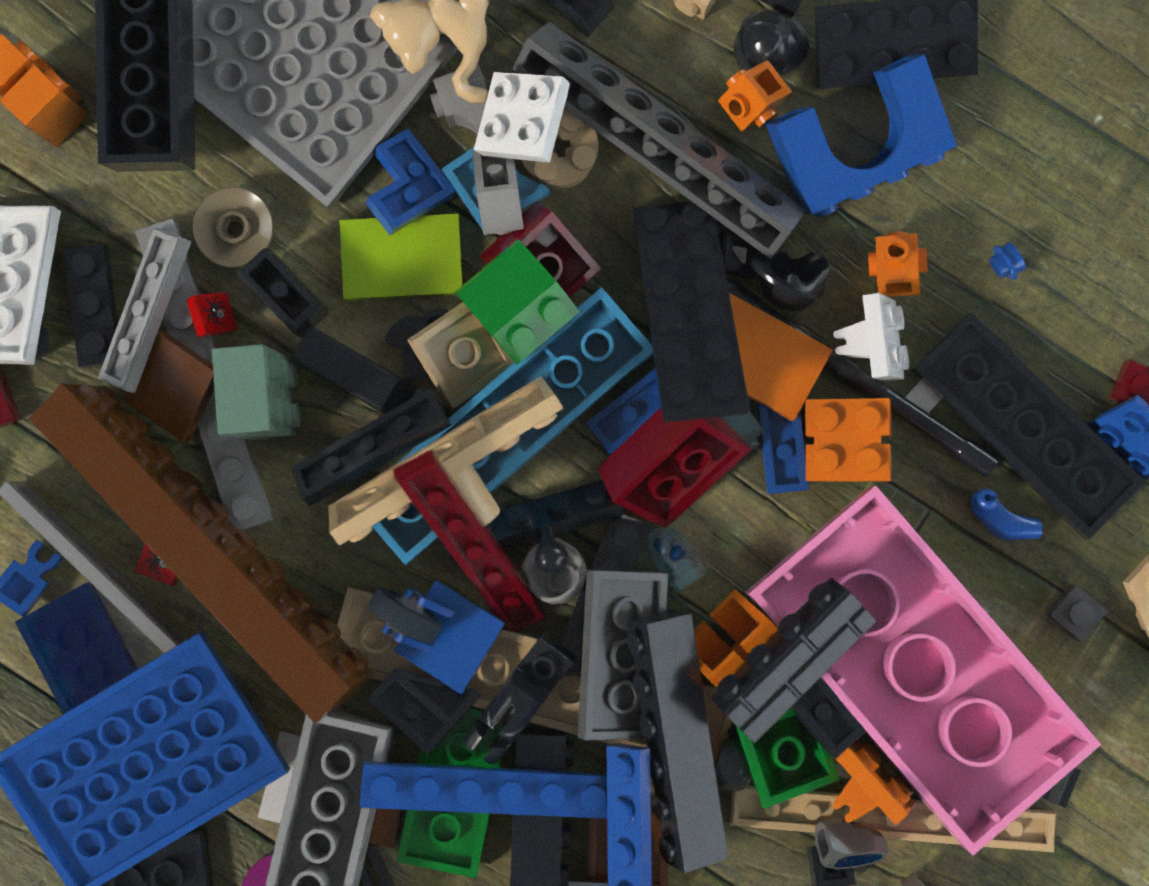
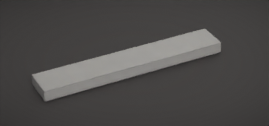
M6 481L0 487V496L163 653L188 639L25 482Z

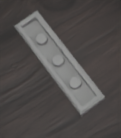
M154 227L99 373V379L124 391L136 392L192 241Z

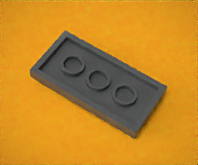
M587 570L578 738L583 740L646 739L640 728V716L642 715L640 697L637 695L633 684V677L636 674L634 657L627 645V635L630 632L628 620L666 611L668 573Z

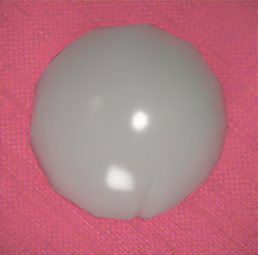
M555 538V541L561 543L568 553V562L562 571L556 574H547L537 567L535 553L540 546L539 542L530 548L522 566L529 581L530 591L537 598L552 605L567 603L582 591L587 577L586 564L579 551L559 538Z

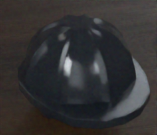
M764 10L754 12L743 20L734 42L733 52L736 63L741 70L744 68L749 70L768 60L781 76L794 70L805 60L810 45L807 32L796 18L780 11Z
M781 250L777 256H773L771 259L764 254H757L751 260V266L761 276L760 285L763 294L773 306H777L781 310L799 311L805 309L825 293L824 285L830 265L827 259L817 253L810 252L794 259L789 257L786 251Z

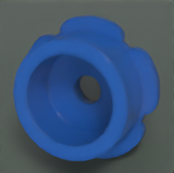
M1011 242L1001 247L999 245L993 247L994 256L989 258V262L994 272L1001 279L1006 276L1009 279L1016 280L1018 278L1017 274L1026 269L1024 259L1018 249Z

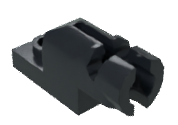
M543 632L465 735V746L472 751L488 728L491 727L493 729L498 721L501 722L503 729L492 742L491 749L483 758V761L489 764H496L546 701L549 693L574 663L576 656Z

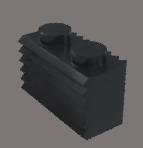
M263 248L238 272L240 278L291 332L301 338L304 337L310 326L315 327L328 315V308L317 299V296L290 270L285 262L269 248Z

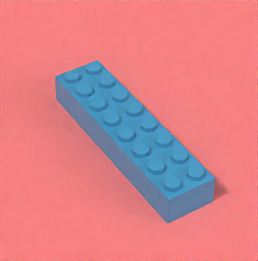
M601 287L578 307L580 312L518 365L515 363L510 365L449 418L452 426L417 445L399 462L541 376L554 392L563 409L556 413L557 417L547 426L540 429L532 427L519 435L520 440L511 448L502 452H498L496 449L472 464L490 494H492L652 356V344ZM412 502L409 503V508L400 516L391 520L385 517L372 525L405 565L412 563L439 539Z

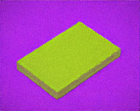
M459 213L423 215L392 235L387 233L377 218L339 220L343 299L345 301L457 295L455 291L463 285Z

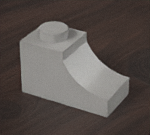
M478 64L475 71L468 78L469 85L483 87L488 92ZM455 72L433 79L437 92L430 94L437 118L445 116L449 128L456 125L462 126L478 134L486 101L483 104L469 103L457 96L451 80Z

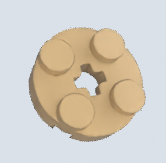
M564 108L556 139L569 143L570 147L565 149V156L558 158L556 152H552L550 163L521 160L529 176L554 189L570 188L584 181L594 167L598 156L599 144L596 131Z

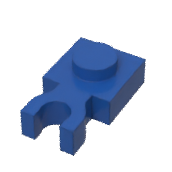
M35 540L29 548L28 558L24 565L13 560L0 577V602L22 617L27 616L51 585L43 579V576L47 572L56 569L65 559L61 555L54 553L48 562L42 563L39 560V553L46 545L38 540Z

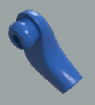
M982 489L971 496L970 509L972 513L998 538L1004 540L1039 539L1041 537L1042 523L1039 518L1024 517L1011 513L996 499L998 496L993 490Z

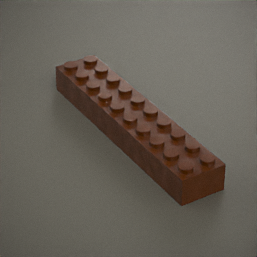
M61 383L29 420L314 723L319 722L341 708L375 674L368 667L370 665L368 658L359 649L348 646L340 637L341 631L338 626L330 619L322 618L312 608L313 601L303 590L299 588L294 589L284 578L285 572L282 567L274 560L266 559L256 549L258 544L248 532L242 529L238 530L228 519L230 514L226 508L217 501L210 500L201 491L202 484L191 473L183 472L176 465L174 454L163 444L156 443L146 433L148 428L141 419L133 414H128L119 405L121 399L112 389L104 385Z

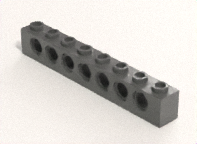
M550 21L527 38L512 70L518 74L562 76L570 82L564 106L565 109L771 259L807 211L804 207Z

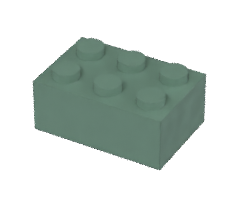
M263 344L212 349L218 435L246 441L296 437L295 428L301 425V413L298 403L293 404L292 388L298 386V374L296 365L294 363L290 364V358Z

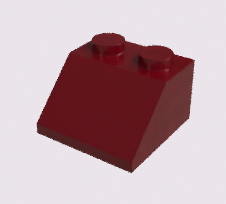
M538 201L522 215L524 229L501 235L479 256L488 264L514 241L519 239L557 281L569 298L601 269L557 216Z

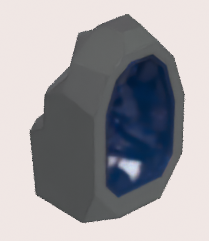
M842 817L820 820L815 827V844L820 863L826 868L838 870L861 867L882 861L888 855L889 850L883 835L877 830L867 828L855 821L848 823Z

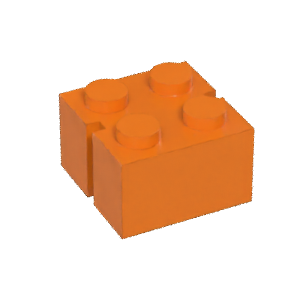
M3 34L0 35V95L3 96L0 102L26 127L55 147H58L89 115L79 104L83 97L68 82L56 74L55 70L22 40L15 45Z
M890 398L805 399L806 437L814 438V444H806L807 482H892L891 445L882 444V437H891Z
M736 589L709 614L736 642L731 648L704 620L694 629L700 671L716 688L725 676L735 674L747 662V657L755 646L765 644L778 631V628Z

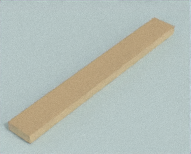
M748 784L744 790L731 792L728 823L730 826L815 833V827L820 820L840 817L845 819V815L850 811V807L848 805H843L840 809L833 807V803L841 791L815 789L771 807L763 808L755 784ZM912 797L915 803L910 813L897 825L890 820L879 806L851 822L875 829L885 839L960 845L919 797ZM1029 807L984 847L1054 853L1057 812L1052 808Z

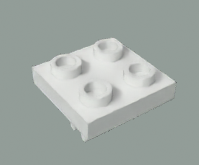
M494 72L474 151L482 156L550 163L570 82L562 76Z
M881 293L862 295L865 320L833 333L835 338L846 341V344L837 347L835 352L838 355L852 358H869L872 378L885 381L904 379V370L909 369L907 348L905 345H900L899 330L904 329L902 307L900 305L896 306L895 300Z

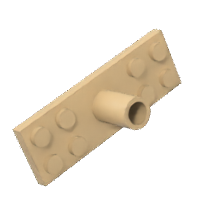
M541 376L329 505L330 534L339 546L348 540L357 542L372 531V525L385 517L391 520L403 514L409 508V503L412 501L395 480L393 469L431 449L481 520L487 525L496 518L500 508L472 464L496 449L498 452H502L511 448L520 440L519 435L532 427L540 429L555 420L557 417L556 413L563 409L562 405Z

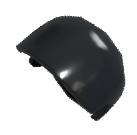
M728 729L727 732L731 733L729 739L723 740L715 764L718 790L734 792L744 790L753 780L737 729Z

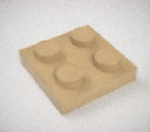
M463 302L407 340L445 403L452 409L483 389L514 363Z

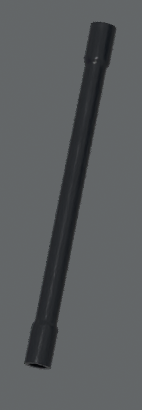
M733 279L728 284L729 293L826 345L766 305L760 297ZM833 349L824 368L869 398H890L891 412L950 451L955 458L983 477L988 476L998 463L999 457L972 439L962 436L880 380L872 378V375L843 355L836 354Z

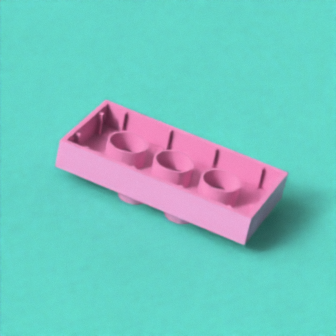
M876 485L866 488L745 591L760 611L778 628L779 623L785 616L796 613L808 601V596L815 586L826 583L832 577L848 589L874 617L876 622L821 677L866 730L865 734L956 841L971 855H975L1101 746V743Z

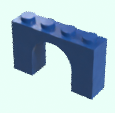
M925 54L908 55L873 72L889 114L890 125L887 140L881 151L873 159L862 165L848 167L833 155L814 107L801 106L765 123L795 200L807 210L806 214H815V217L828 215L838 209L837 203L849 197L851 200L866 197L874 192L872 186L885 180L887 183L899 181L910 174L908 169L922 163V166H928L939 162L945 158L944 152L957 146Z

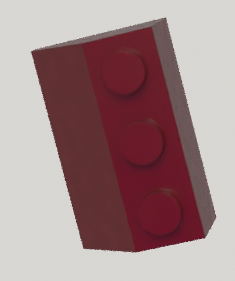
M660 407L597 469L612 502L666 529L751 449L722 417L663 423Z

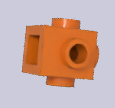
M766 60L749 70L744 68L734 74L726 82L729 89L720 97L718 102L739 130L743 132L755 124L762 128L766 126L765 123L776 118L779 114L776 107L792 91L771 63Z
M895 231L885 236L875 237L876 252H868L869 275L877 276L878 292L887 297L920 295V273L928 272L927 249L918 248L917 233L908 234L902 231Z

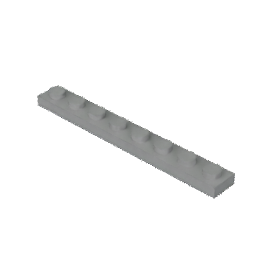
M172 218L136 230L135 233L142 255L145 253L154 227L182 237L178 222ZM187 253L163 320L170 336L213 364L212 349L218 348L215 337L198 338L186 299L191 296L201 294ZM214 390L197 426L223 506L230 514L228 519L238 530H247L274 521L249 442L218 435Z

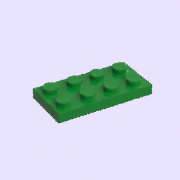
M471 707L429 756L420 749L417 764L500 768L501 758L496 764H489L483 761V758L491 749L492 742L502 731L503 724L498 721L493 729L489 727L475 748L470 751L465 746L464 737L484 711L481 708ZM407 810L396 862L477 878L490 813Z

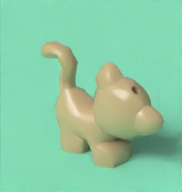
M399 0L394 3L385 1L373 6L370 12L371 19L376 26L382 29L383 37L394 53L401 57L406 70L412 74L421 71L427 64L429 54L435 49L440 34H444L452 40L457 49L463 54L462 61L451 78L456 95L469 103L483 104L487 100L488 92L486 89L469 85L468 78L477 68L480 54L487 44L485 15L489 0H428L427 2Z

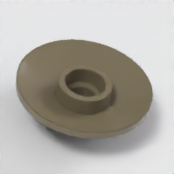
M236 187L223 188L208 195L198 206L193 219V236L199 250L212 262L225 267H242L263 248L269 247L273 236V219L267 205L253 192ZM241 224L243 226L242 234L232 237L230 233L232 226Z

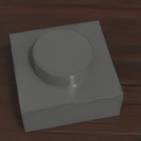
M1070 584L1045 615L1076 641L1082 642L1107 613V610L1080 587Z

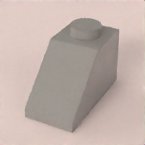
M472 150L476 194L483 235L494 233L503 235L515 230L524 229L514 159L482 156Z

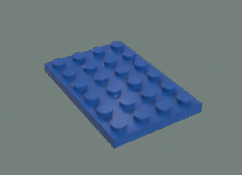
M203 630L0 752V786L66 886H101L287 774L290 770V766Z

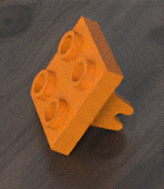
M857 739L836 758L852 776L833 803L835 809H840L843 805L850 807V811L845 815L846 822L850 823L878 806L895 825L910 813L915 803L911 797L914 793L913 789L899 774L896 773L893 777L881 765L885 761L883 756L871 743L866 742L863 745Z

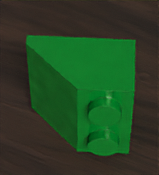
M519 239L514 241L455 291L457 296L516 365L580 312L557 281Z
M790 708L755 743L736 726L763 808L771 807L840 780L833 759Z

